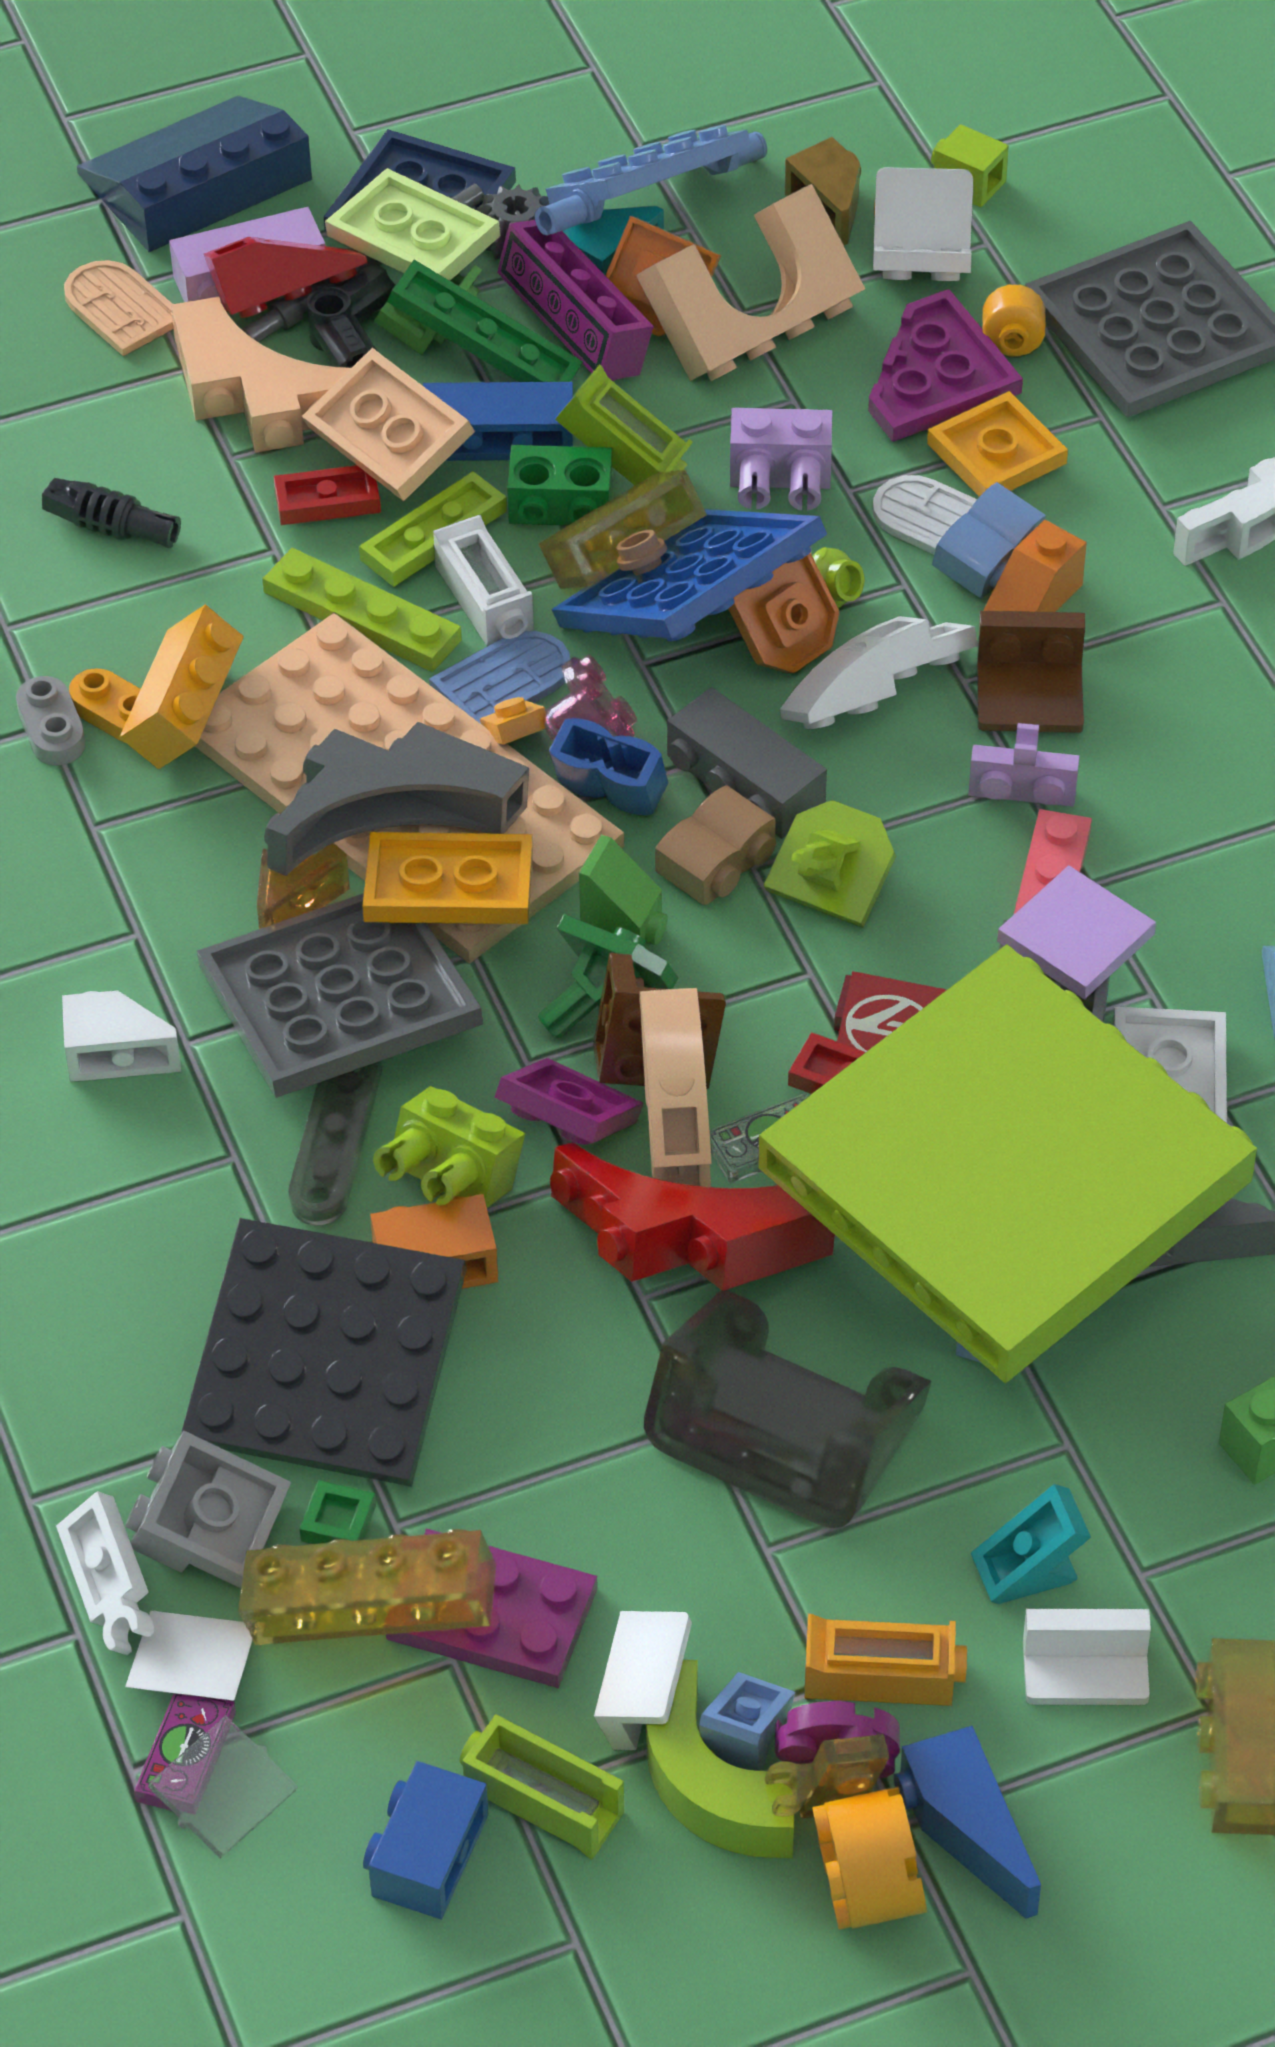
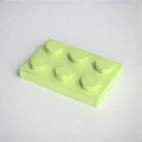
M388 168L325 221L328 237L405 273L415 259L449 281L501 236L498 220Z

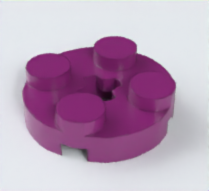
M816 1702L801 1705L788 1711L787 1724L783 1725L779 1719L775 1724V1754L784 1764L799 1769V1780L803 1783L817 1786L828 1785L836 1780V1775L861 1774L869 1778H885L895 1772V1759L900 1753V1725L893 1715L884 1710L874 1707V1718L855 1715V1703Z

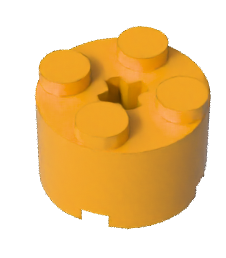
M899 1787L825 1802L824 1805L812 1807L825 1873L829 1880L830 1893L839 1930L850 1927L855 1929L927 1913L922 1880L917 1878V1856Z

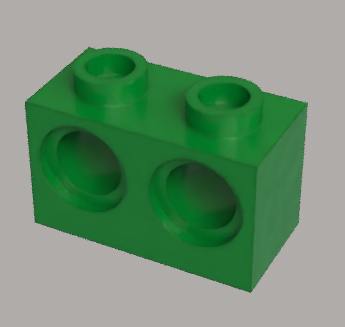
M511 445L507 484L509 524L609 527L613 485L612 448Z

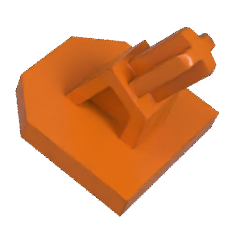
M630 216L606 277L654 326L652 334L663 336L666 333L636 275L695 243L639 218ZM695 244L711 277H713L721 255Z
M811 553L798 561L784 563L772 571L774 576L770 581L756 588L745 589L733 597L735 603L728 609L755 663L783 673H795L832 648L840 611Z

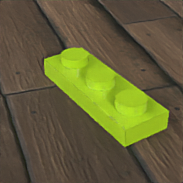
M472 471L359 546L360 561L395 587L435 560L434 530L477 515H481L486 526L507 512V497Z

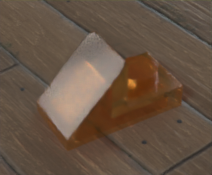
M332 843L318 853L309 856L285 876L267 868L268 850L264 848L261 855L257 896L259 929L325 907L348 891L350 884L347 854L336 844Z

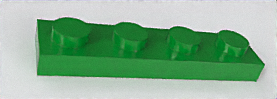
M415 259L395 285L387 301L397 309L518 382H572L583 363L580 359Z

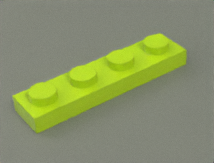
M292 547L262 578L265 594L321 620L335 613L380 648L431 672H434L462 641L460 625Z

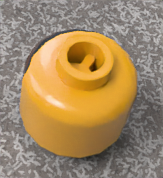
M1006 285L993 291L983 305V333L992 340L1007 358H1020L1031 354L1039 348L1045 337L1046 326L1045 306L1041 297L1033 289L1023 285Z

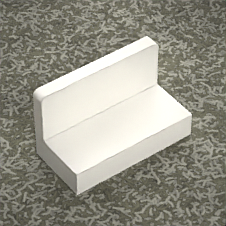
M1026 1609L1023 1634L1026 1702L1031 1705L1147 1704L1150 1695L1147 1662L1151 1632L1149 1609Z
M620 1612L594 1714L597 1723L613 1750H636L642 1724H665L668 1721L692 1621L686 1612Z

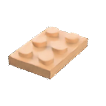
M373 348L302 415V418L312 431L402 501H405L475 432L469 420Z

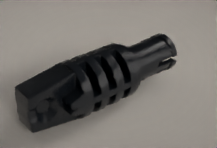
M54 478L42 493L43 510L74 523L75 526L87 527L88 530L95 532L100 531L101 534L107 536L113 535L114 538L120 540L129 539L134 536L167 548H172L180 533L181 518L179 516L141 506V502L135 496L123 495L122 492L116 490L110 491L109 488L103 486L97 487L94 483Z

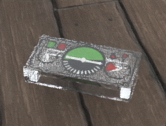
M806 1092L710 1130L711 1154L730 1184L762 1172L759 1169V1134L809 1097Z

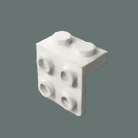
M884 167L877 172L873 270L883 271V278L892 280L912 279V271L931 272V280L959 281L960 273H971L972 253L970 246L973 176L968 170Z

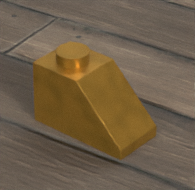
M833 137L791 155L785 160V195L789 196L812 184L843 246L849 242L859 200V179L862 172L860 162L853 152L847 151Z

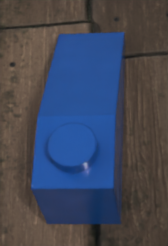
M973 1726L902 1746L900 1772L895 1773L893 1776L894 1786L899 1787L905 1810L913 1808L921 1830L1023 1917L1029 1918L1038 1915L1041 1882Z

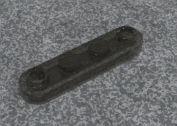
M382 1061L359 1068L361 1070L357 1072L352 1071L317 1083L288 1190L292 1212L298 1220L305 1224L320 1226L332 1223L346 1210L382 1075Z

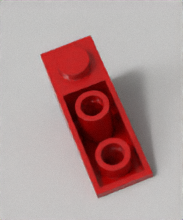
M246 237L203 254L221 304L231 315L238 313L240 318L250 317L266 310V302L280 296H284L286 301L305 296L313 291L311 284L329 278L330 283L347 280L357 274L356 267L368 263L366 256L356 250L256 237Z

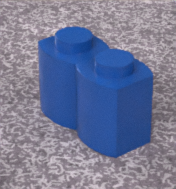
M578 718L565 719L549 749L557 779L565 788L585 797H606L612 805L631 814H653L668 785L662 755L653 745L636 737H613L604 727L589 720Z

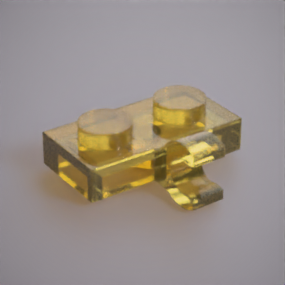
M884 1734L825 1740L822 1742L812 1763L794 1764L791 1762H777L771 1765L764 1777L765 1783L786 1784L793 1793L792 1795L777 1796L771 1807L772 1813L785 1817L794 1815L799 1811L801 1819L814 1817L812 1807L824 1805L825 1802L872 1792L889 1759Z

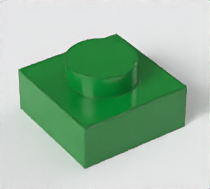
M318 1480L299 1528L301 1542L358 1555L376 1508L375 1493Z

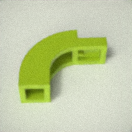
M683 1660L668 1721L665 1724H646L649 1772L661 1800L673 1816L688 1830L719 1848L754 1857L793 1858L795 1772L742 1769L726 1763L713 1754L703 1742L697 1727L698 1660Z

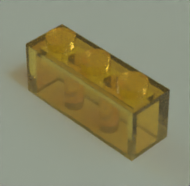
M685 469L653 474L538 544L560 589L589 587L619 569L617 558L620 555L616 547L628 536L644 530H653L657 539L665 541L707 514Z
M1212 1638L1208 1662H1197L1196 1697L1197 1699H1207L1208 1716H1199L1198 1753L1209 1754L1210 1771L1201 1770L1200 1808L1211 1809L1212 1833L1275 1835V1640Z

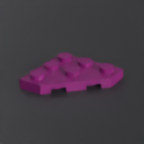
M947 289L906 305L901 317L899 331L896 337H893L882 363L881 375L877 384L874 383L869 395L868 412L890 440L894 442L934 427L1008 391L1014 396L1022 393L1023 378L992 340L983 333L982 328L951 290Z

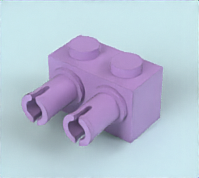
M732 408L730 487H739L738 501L742 506L751 509L752 494L756 493V509L765 507L771 499L770 487L790 488L788 495L789 503L798 510H802V496L804 494L807 495V510H812L820 504V489H830L832 410Z

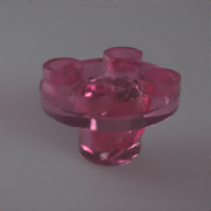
M590 654L581 660L573 657L562 665V673L571 693L545 710L543 725L550 739L554 741L564 720L570 718L595 722L608 730L613 737H634L635 733L631 725L637 722V717L629 703L622 696L619 695L614 699L603 684L606 681V675L599 663Z

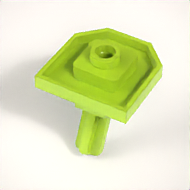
M830 800L796 815L763 886L770 893L864 928L896 855L881 818Z

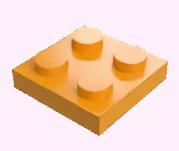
M1010 391L928 429L927 444L979 497L996 482L1012 491L1067 464L1068 449Z

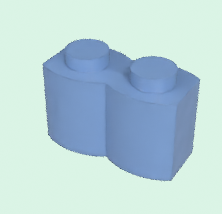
M996 482L942 536L936 545L932 566L981 599L995 588L1014 548L1046 518V515Z

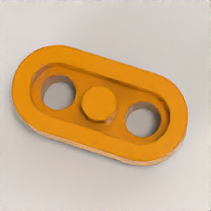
M88 669L77 674L70 682L69 693L78 716L119 741L124 742L119 737L141 689L105 669Z

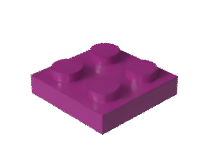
M549 1058L502 1076L494 1098L511 1105L512 1113L518 1117L535 1122L543 1120L560 1128L559 1133L565 1139L584 1145L593 1144L637 1123L644 1104L642 1101L603 1083H599V1081Z

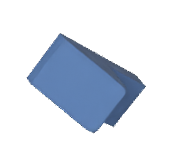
M738 1672L702 1713L699 1729L703 1742L713 1754L730 1765L747 1770L763 1771L772 1735L775 1733V1724L778 1719L783 1723L787 1718V1712L792 1708L795 1692Z

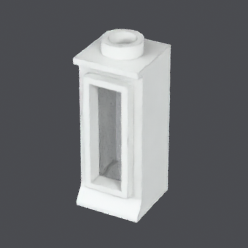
M481 515L433 531L435 566L486 646L502 638L512 639L521 635L524 631L534 630L531 591L527 592L488 533Z

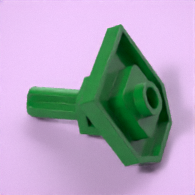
M563 914L556 929L579 957L571 973L576 982L539 1013L538 1018L553 1037L561 1038L597 1006L600 1008L609 953L632 955L635 977L643 978L644 986L647 988L673 989L679 977L667 961L644 947L646 941L639 935L619 927L616 928L613 934Z

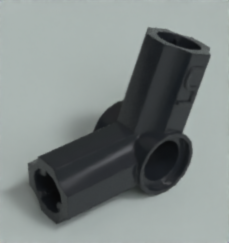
M372 263L370 266L362 268L355 276L347 279L338 287H320L308 296L307 311L311 343L316 349L326 353L334 367L352 368L372 348L377 351L360 324L386 304L396 285L388 276L386 269L376 263Z

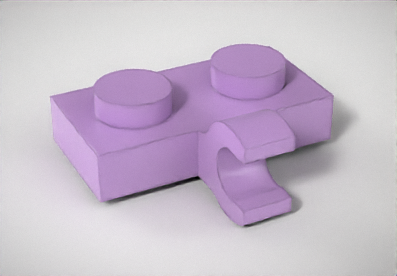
M1018 723L1015 749L973 745L968 796L1034 802L1045 805L1074 806L1080 755L1037 751L1039 725Z

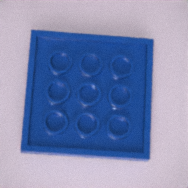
M703 509L659 538L664 540L667 551L660 557L662 562L655 569L635 575L632 570L623 571L618 565L551 610L559 627L581 629L585 633L601 631L609 632L610 635L631 634L638 635L639 638L660 637L666 638L667 641H676L691 634L696 629L695 623L705 616L714 615L730 608L735 603L733 597L745 589L756 588L770 581L774 576L772 571L784 563H792L806 557L812 551L811 545L826 536L827 532L820 516Z

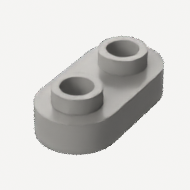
M49 676L35 677L23 683L17 691L16 701L19 717L35 756L43 763L49 765H65L78 759L85 749L84 731L66 685L61 680Z

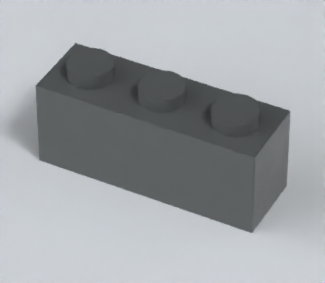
M710 687L667 720V756L670 757L671 761L679 769L689 771L707 784L712 792L727 785L774 817L775 835L781 839L788 834L797 814L826 802L827 769L714 688Z

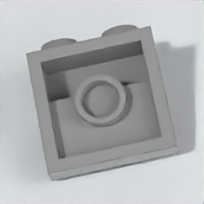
M183 1431L172 1450L161 1446L149 1469L146 1478L156 1482L155 1488L150 1498L142 1494L139 1495L125 1524L126 1528L135 1531L130 1542L133 1550L183 1573L188 1564H191L244 1589L253 1574L291 1482Z

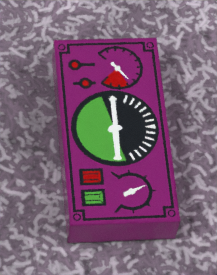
M173 1694L134 1789L136 1802L195 1817L235 1717V1701Z

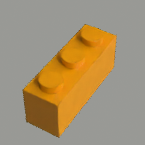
M206 604L169 628L119 738L157 769L162 768L196 746L244 636Z

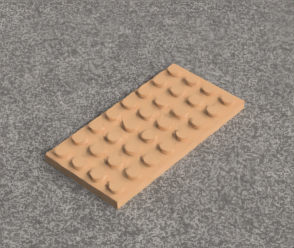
M335 613L220 692L198 744L195 746L279 814L294 800L299 788L306 783L303 764L307 753L314 745H320L334 729L389 751L390 746L397 738H403L417 722H420L529 767L527 808L504 833L533 834L529 918L579 881V872L601 834L611 837L621 848L624 847V832L511 746L497 743L486 727ZM401 825L370 830L349 836L324 847V849L365 881L370 832H484L446 825ZM427 923L437 939L469 964L521 925Z

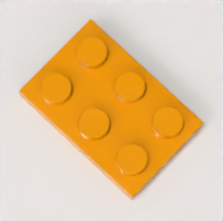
M370 832L363 897L364 922L528 924L533 834Z

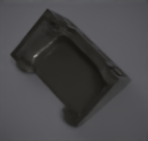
M721 1290L662 1344L644 1414L643 1427L648 1440L662 1453L820 1526L831 1529L845 1526L860 1512L925 1406L932 1381L906 1369L889 1367L878 1372L870 1381L866 1394H861L766 1351L765 1346L769 1334V1324L764 1312L751 1300L729 1290Z

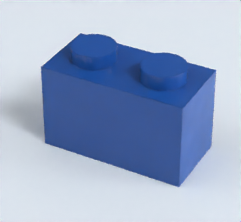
M416 1761L407 1782L399 1780L392 1791L387 1809V1815L390 1819L383 1834L375 1832L371 1837L364 1855L363 1868L369 1870L372 1897L442 1920L489 1815L487 1784Z

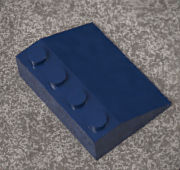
M239 95L77 165L79 176L148 252L169 244V240L185 237L312 180L309 136L283 109Z

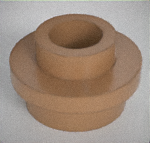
M653 530L637 532L628 536L617 545L616 548L620 555L617 558V563L621 570H632L635 575L649 572L661 564L660 557L667 551V546L663 539H657Z

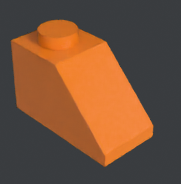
M1044 519L1014 548L983 611L1056 612L1083 585L1087 542Z

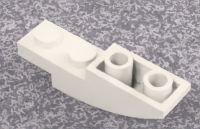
M1275 457L1265 459L1250 468L1247 487L1234 490L1227 496L1203 507L1191 509L1177 518L1173 554L1184 566L1224 548H1228L1239 560L1275 540Z
M902 616L878 624L840 646L813 668L780 708L781 717L784 720L801 722L806 729H816L833 724L835 722L834 716L844 712L848 714H862L878 708L877 701L897 695L894 680L917 674V666L926 663L934 666L953 663L960 659L959 652L977 647L978 641L975 626L945 622L929 627V621L926 619Z

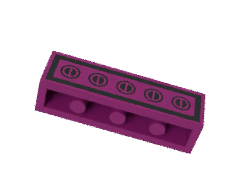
M535 220L510 223L497 271L502 279L578 359L583 361L582 364L591 374L601 365L608 378L612 381L640 375L654 326L563 231L544 235L538 229Z

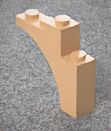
M220 297L172 304L175 342L195 421L244 412L255 453L304 445L303 430H309L310 428L302 418V415L351 368L312 364L290 358L263 346L235 324L221 304Z

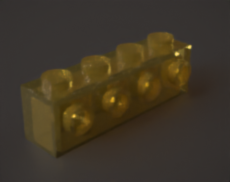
M454 1529L439 1534L416 1536L396 1534L382 1539L359 1541L338 1539L324 1544L301 1546L281 1544L267 1549L246 1550L238 1612L255 1645L491 1626L496 1562L482 1531H467L463 1529Z

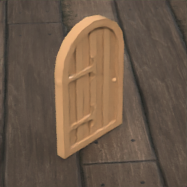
M110 260L87 263L70 273L64 283L65 301L70 309L122 356L174 329L172 303L134 269L123 263Z

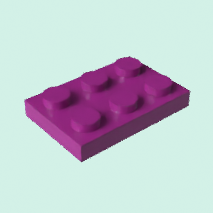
M426 1528L385 1625L386 1640L559 1688L597 1592V1576Z

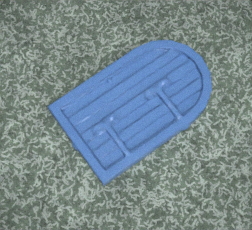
M524 631L521 635L512 639L502 638L429 678V685L481 724L480 718L495 713L494 706L502 701L523 697L525 701L535 703L555 692L566 682L570 674V653L563 642L551 634L538 631Z

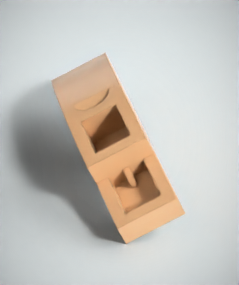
M697 988L639 991L652 1178L685 1185L711 1187L710 1130Z

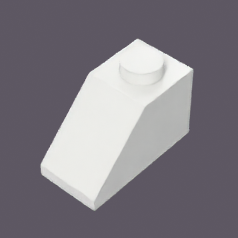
M118 990L105 992L89 991L82 994L62 995L64 1048L70 1082L181 1072L176 1028Z

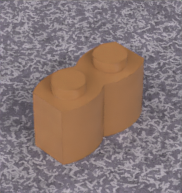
M723 786L707 797L691 817L679 822L661 839L655 847V871L702 905L712 902L718 896L725 897L736 887L740 879V873L747 871L754 865H762L772 855L776 846L775 818L729 786Z

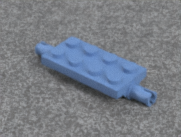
M720 125L698 132L699 137H697L696 130H689L669 136V142L663 144V148L661 142L633 149L634 155L629 156L628 160L625 154L598 161L599 167L592 169V173L590 167L562 174L564 183L546 189L549 205L536 210V225L542 234L549 235L583 223H590L601 218L604 203L607 199L618 197L701 166L711 175L734 171L740 166L764 158L767 155V143L759 132L748 133L747 130L728 132L726 125Z

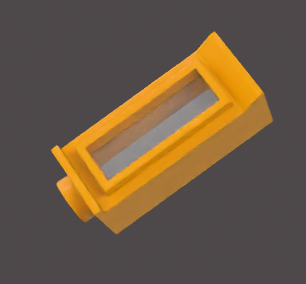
M808 1614L804 1699L952 1706L954 1682L966 1683L967 1646L955 1645L956 1621H950L949 1625L830 1620L814 1614Z

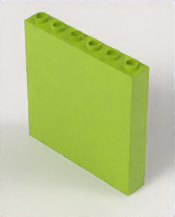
M1008 944L995 952L759 1134V1169L1005 1384L1252 1182L1257 1147L1253 1145L1243 1130L1228 1125L1210 1110L1208 1104L1200 1095L1185 1090L1168 1076L1164 1067L1157 1060L1150 1057L1146 1058L1126 1041L1123 1034L1115 1026L1103 1023L1085 1008L1083 1002L1076 994L1060 988L1044 975L1043 970L1034 960L1029 957H1022Z

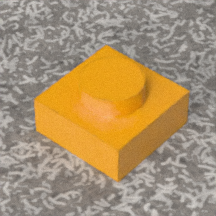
M523 697L502 701L494 706L495 713L480 718L481 724L490 731L496 742L502 745L550 727L545 707L525 701Z

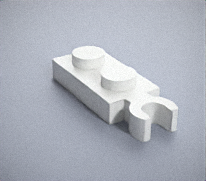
M97 1491L56 1525L90 1622L104 1626L103 1640L108 1649L128 1655L132 1652L131 1645L128 1642L130 1628L132 1632L146 1637L154 1634L152 1618L148 1613L139 1610L137 1602L149 1592L114 1497Z

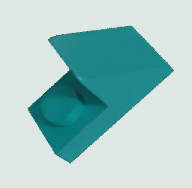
M1053 1484L974 1549L971 1555L991 1602L1001 1604L1065 1586L1076 1581L1077 1575L1068 1556L1088 1541L1091 1536L1070 1489Z

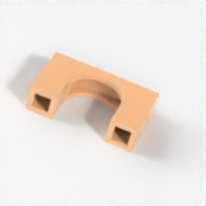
M812 184L754 214L776 258L781 273L782 286L780 298L769 316H751L732 307L718 291L695 244L636 275L690 381L707 373L710 381L721 377L737 368L733 361L735 357L745 352L750 361L776 348L772 340L773 337L785 332L789 340L815 327L811 320L813 316L824 312L827 320L852 308L853 304L850 297L865 290Z

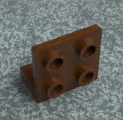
M980 611L977 646L979 730L1017 731L1018 723L1039 725V732L1080 733L1083 731L1082 658L1085 637V613Z
M609 953L593 1047L599 1083L645 1086L639 991L666 989L644 988L643 978L635 977L632 955ZM697 991L706 1089H708L726 1001L722 993Z

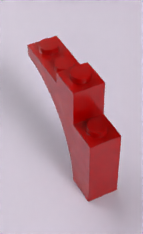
M574 1142L554 1148L553 1173L550 1176L551 1197L598 1233V1255L631 1282L689 1264L715 1286L724 1291L833 1255L835 1234L779 1185L755 1188H715L685 1185L651 1178L620 1168L587 1152Z

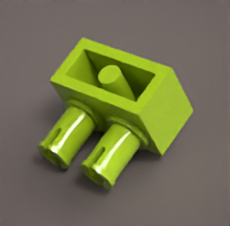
M429 1086L400 1107L394 1139L375 1151L373 1163L376 1171L382 1177H385L387 1173L397 1168L389 1174V1181L399 1180L406 1172L421 1179L423 1194L430 1202L445 1192L437 1198L436 1205H446L455 1196L469 1197L484 1194L486 1207L488 1208L513 1188L525 1133L506 1124L497 1115L484 1113L458 1100L449 1091Z

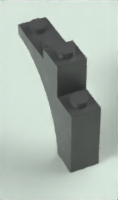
M417 722L403 738H397L390 746L389 751L334 729L320 745H314L309 750L303 764L306 783L299 788L294 800L281 814H275L266 827L264 841L268 844L267 868L287 876L298 864L324 847L349 836L385 827L432 824L473 829L488 834H504L527 808L529 767L420 722Z

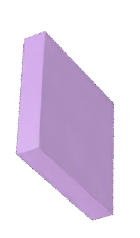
M1068 865L998 929L997 942L1003 946L1008 944L1022 957L1031 958L1041 967L1044 973L1083 999H1086L1155 935L1156 921Z

